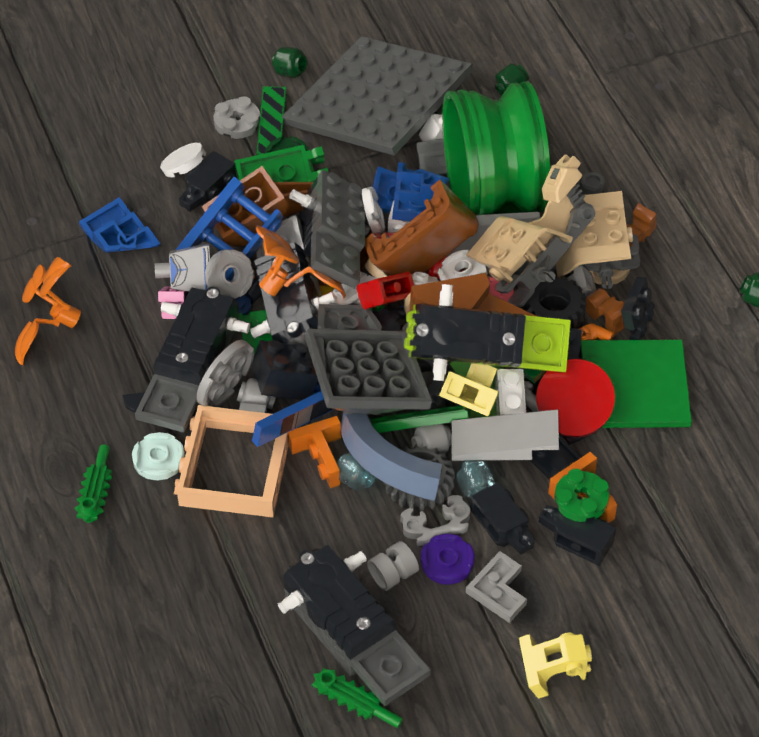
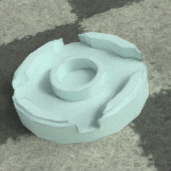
M162 432L146 435L144 440L140 441V443L138 441L134 445L132 452L136 471L147 479L157 481L176 475L179 472L181 457L185 458L182 443L176 440L173 435Z

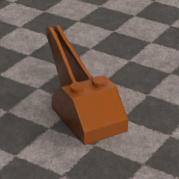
M263 166L240 180L245 187L243 191L246 197L270 215L276 209L279 210L283 218L305 208L300 203L289 199L292 190L295 189L306 195L308 189L313 184V182H273ZM218 196L201 206L205 212ZM238 202L236 204L233 203L228 209L229 215L254 234L257 233L256 227L258 225H264L263 221ZM218 222L215 225V228L229 246H245L249 244L246 239L225 223Z
M486 273L411 286L410 311L413 310V305L415 304L439 305L440 291H442V284L453 285L452 307L535 316L489 294L490 283Z

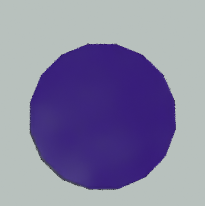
M441 534L431 538L430 542L425 543L420 557L421 567L426 576L439 584L446 585L460 583L466 579L472 572L475 561L472 546L463 541L462 537L454 534Z

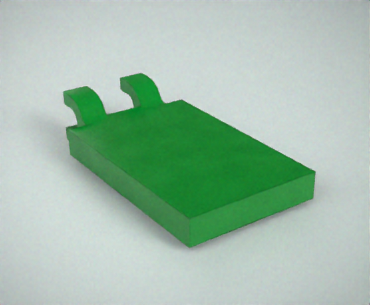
M300 145L234 160L239 181L263 166L273 182H314L322 169L314 172L312 164L324 163V153L322 146L306 151L305 146Z

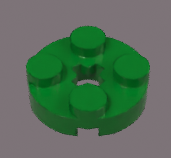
M572 469L556 485L554 498L559 506L558 510L566 518L577 522H585L587 518L594 516L596 519L607 509L609 486L604 479H601L596 474L581 471L580 469ZM577 493H585L589 498L577 499Z

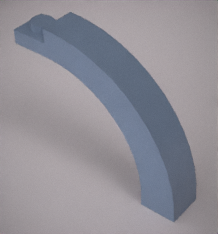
M343 412L341 419L343 441L348 451L363 468L394 488L435 501L442 464L415 457L390 444L373 428L367 414H346Z

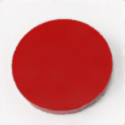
M570 359L567 360L566 372L547 371L543 375L537 388L536 402L539 412L558 410V433L560 435L585 437L597 432L611 417L615 405V392L609 376L599 366L586 360Z

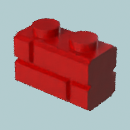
M404 272L358 284L357 292L361 307L368 309L404 300L411 293V286H414L411 273Z

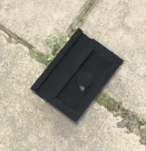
M559 436V450H532V460L530 461L550 480V478L580 459L581 456Z

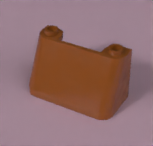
M438 180L431 186L434 194L431 200L427 198L424 201L426 209L391 237L383 233L381 235L382 238L379 239L372 233L365 239V248L372 264L389 276L404 272H410L411 274L415 272L425 273L460 244L476 234L479 225L476 215L441 180Z

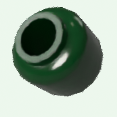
M281 47L273 55L272 65L279 76L296 78L306 70L307 58L302 50L298 48Z
M511 63L495 75L497 84L494 86L502 96L509 84H520L521 82L528 81L530 77L523 66Z
M758 272L753 273L751 276L747 275L739 290V293L742 294V300L759 308Z

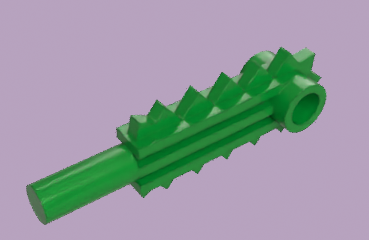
M105 444L99 447L95 465L91 464V467L86 468L87 472L83 473L86 480L82 481L81 485L85 488L79 490L82 496L77 498V502L80 505L74 507L78 512L77 518H82L83 521L88 523L98 520V515L104 513L100 506L106 504V501L102 499L108 496L105 489L109 488L110 485L106 481L112 479L110 475L112 470L107 469L106 466L110 447Z
M323 668L320 673L313 675L315 681L312 683V687L318 689L319 695H328V701L337 699L338 706L346 704L348 712L356 710L357 716H363L365 720L372 718L374 715L397 729L402 724L403 718L380 706V700L373 692L366 693L364 686L355 687V680L346 682L345 675L336 676L335 669Z

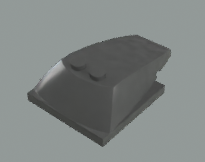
M319 304L318 329H307L305 340L327 408H333L346 414L374 415L405 409H430L432 400L417 359L409 357V350L404 348V339L407 338L406 331H381L382 326L371 309H363L361 305Z

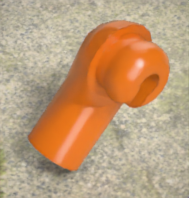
M593 323L579 328L582 329L581 340H613L614 332Z

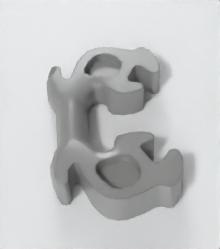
M449 496L447 498V505L450 507H447L445 504L442 505V515L445 520L451 521L448 524L432 529L425 528L427 526V518L423 511L420 512V516H414V509H406L400 515V521L403 523V534L407 538L417 539V546H424L425 543L430 542V539L436 535L463 534L468 531L469 524L467 522L470 519V507L462 500V496Z

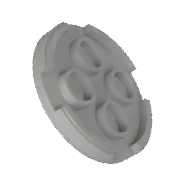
M238 340L224 349L213 361L202 378L197 391L196 399L200 405L218 407L235 392L233 388L238 384L242 375H247L253 362L254 348L245 340Z

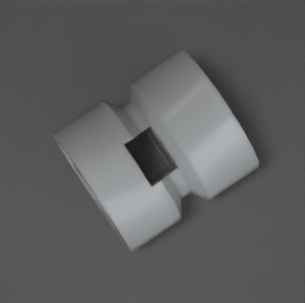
M402 541L387 548L386 554L379 553L367 561V567L372 578L383 591H388L399 584L400 578L407 579L419 570V565L413 552Z

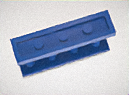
M233 177L176 250L200 245L202 241H208L219 251L234 250L213 234L214 231L212 229L218 222H223L249 242L242 253L250 259L263 243V239L258 233L255 235L229 215L228 209L230 206L238 202L264 222L262 227L272 232H276L280 228L283 216L277 209L270 215L246 197L243 191L245 189L244 185L237 178ZM229 268L225 273L227 281H231L234 278V270L232 268Z

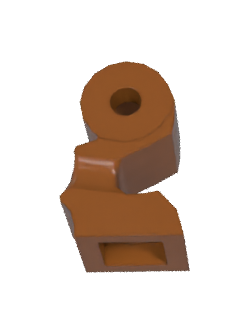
M638 203L632 213V224L626 223V226L632 228V234L638 236L640 243V241L644 242L646 237L651 236L656 228V213Z
M598 288L586 296L585 311L592 319L596 320L603 315L606 321L605 328L614 332V336L625 329L621 313L624 305L623 301H617L614 296L610 298L608 293L602 288Z

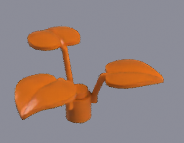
M258 225L256 227L257 233L263 239L265 255L276 256L271 268L259 283V286L265 292L276 296L283 285L288 288L292 282L304 274L312 273L324 283L338 290L343 298L346 297L339 281L312 269L311 266L306 267L287 279L288 273L281 265L284 260L297 264L299 262L298 257L292 252L290 244L283 237Z
M56 257L46 273L45 267L41 264L38 265L33 273V277L28 281L22 296L24 303H29L36 293L53 305L50 311L53 320L36 318L33 322L29 321L21 331L15 345V356L18 363L23 366L25 354L38 332L39 324H53L58 327L62 323L73 328L79 320L81 311L65 303L50 290L60 276L71 267V264L65 262L60 257Z

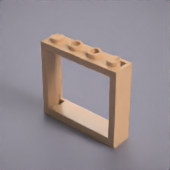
M198 405L196 416H193L190 420L191 436H186L185 440L186 456L185 458L181 457L179 464L181 476L180 479L175 480L174 495H178L179 506L274 517L289 447L288 433L275 438L263 497L194 489L192 484L206 428L254 433L255 423L272 415L270 413Z

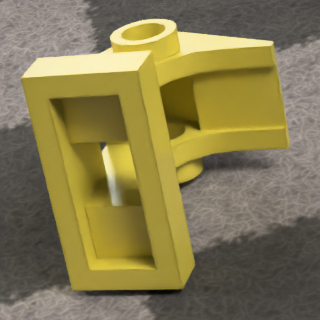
M471 364L466 377L449 371L439 396L489 416L499 393L498 390L491 388L497 368L490 365Z
M565 633L559 638L538 645L530 635L519 638L528 685L538 699L549 695L546 683L551 676L566 672L568 676L579 675L582 680H585L586 672H591L590 665H587V662L592 661L589 645L584 644L582 634ZM558 652L562 653L563 658L551 662L547 661V656Z

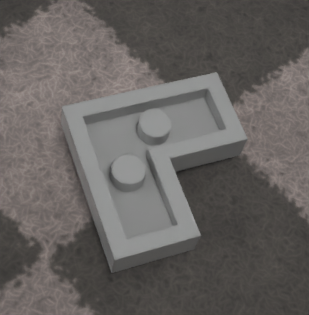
M499 551L466 587V594L510 623L527 603L525 597L508 586L521 572V565Z

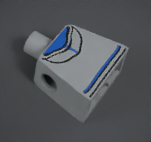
M202 244L170 251L169 263H155V278H170L171 289L190 291L191 287L206 290L208 286L205 280V270L210 260V245Z

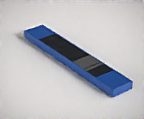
M322 391L256 422L252 442L259 447L335 409L327 408Z

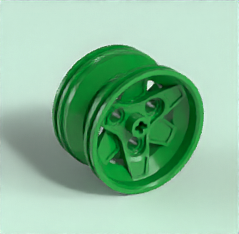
M529 81L521 82L520 84L511 83L499 100H493L474 90L447 91L443 100L442 129L450 190L475 215L494 214L507 202H512L523 213L545 212L548 201L543 199L542 187L550 171V156L543 112L533 85Z

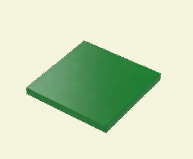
M581 340V360L590 361L603 369L609 376L615 392L613 413L601 428L691 427L692 421L682 340Z

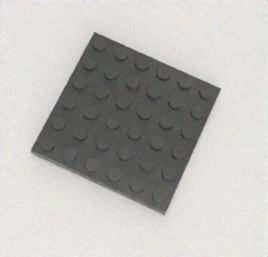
M361 36L282 116L283 124L394 156L443 104L445 93L447 91H455L473 72L472 63Z

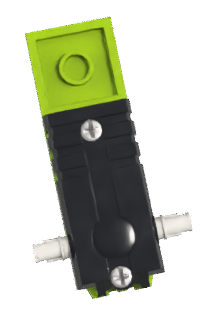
M442 284L439 305L415 304L413 305V310L407 312L406 322H408V327L406 328L407 338L404 339V348L409 350V357L434 360L433 380L444 381L447 361L566 372L571 320L452 307L453 285Z

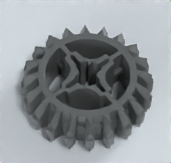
M415 444L414 449H409L405 446L403 451L408 454L442 464L435 501L406 493L383 482L385 484V491L387 495H391L393 502L399 501L401 508L409 505V508L419 507L423 511L425 506H428L433 510L435 503L442 505L444 498H448L451 495L455 479V472L452 469L453 465L451 461L447 460L445 453L439 454L437 448L430 451L427 449V446L423 449L419 448L417 444Z

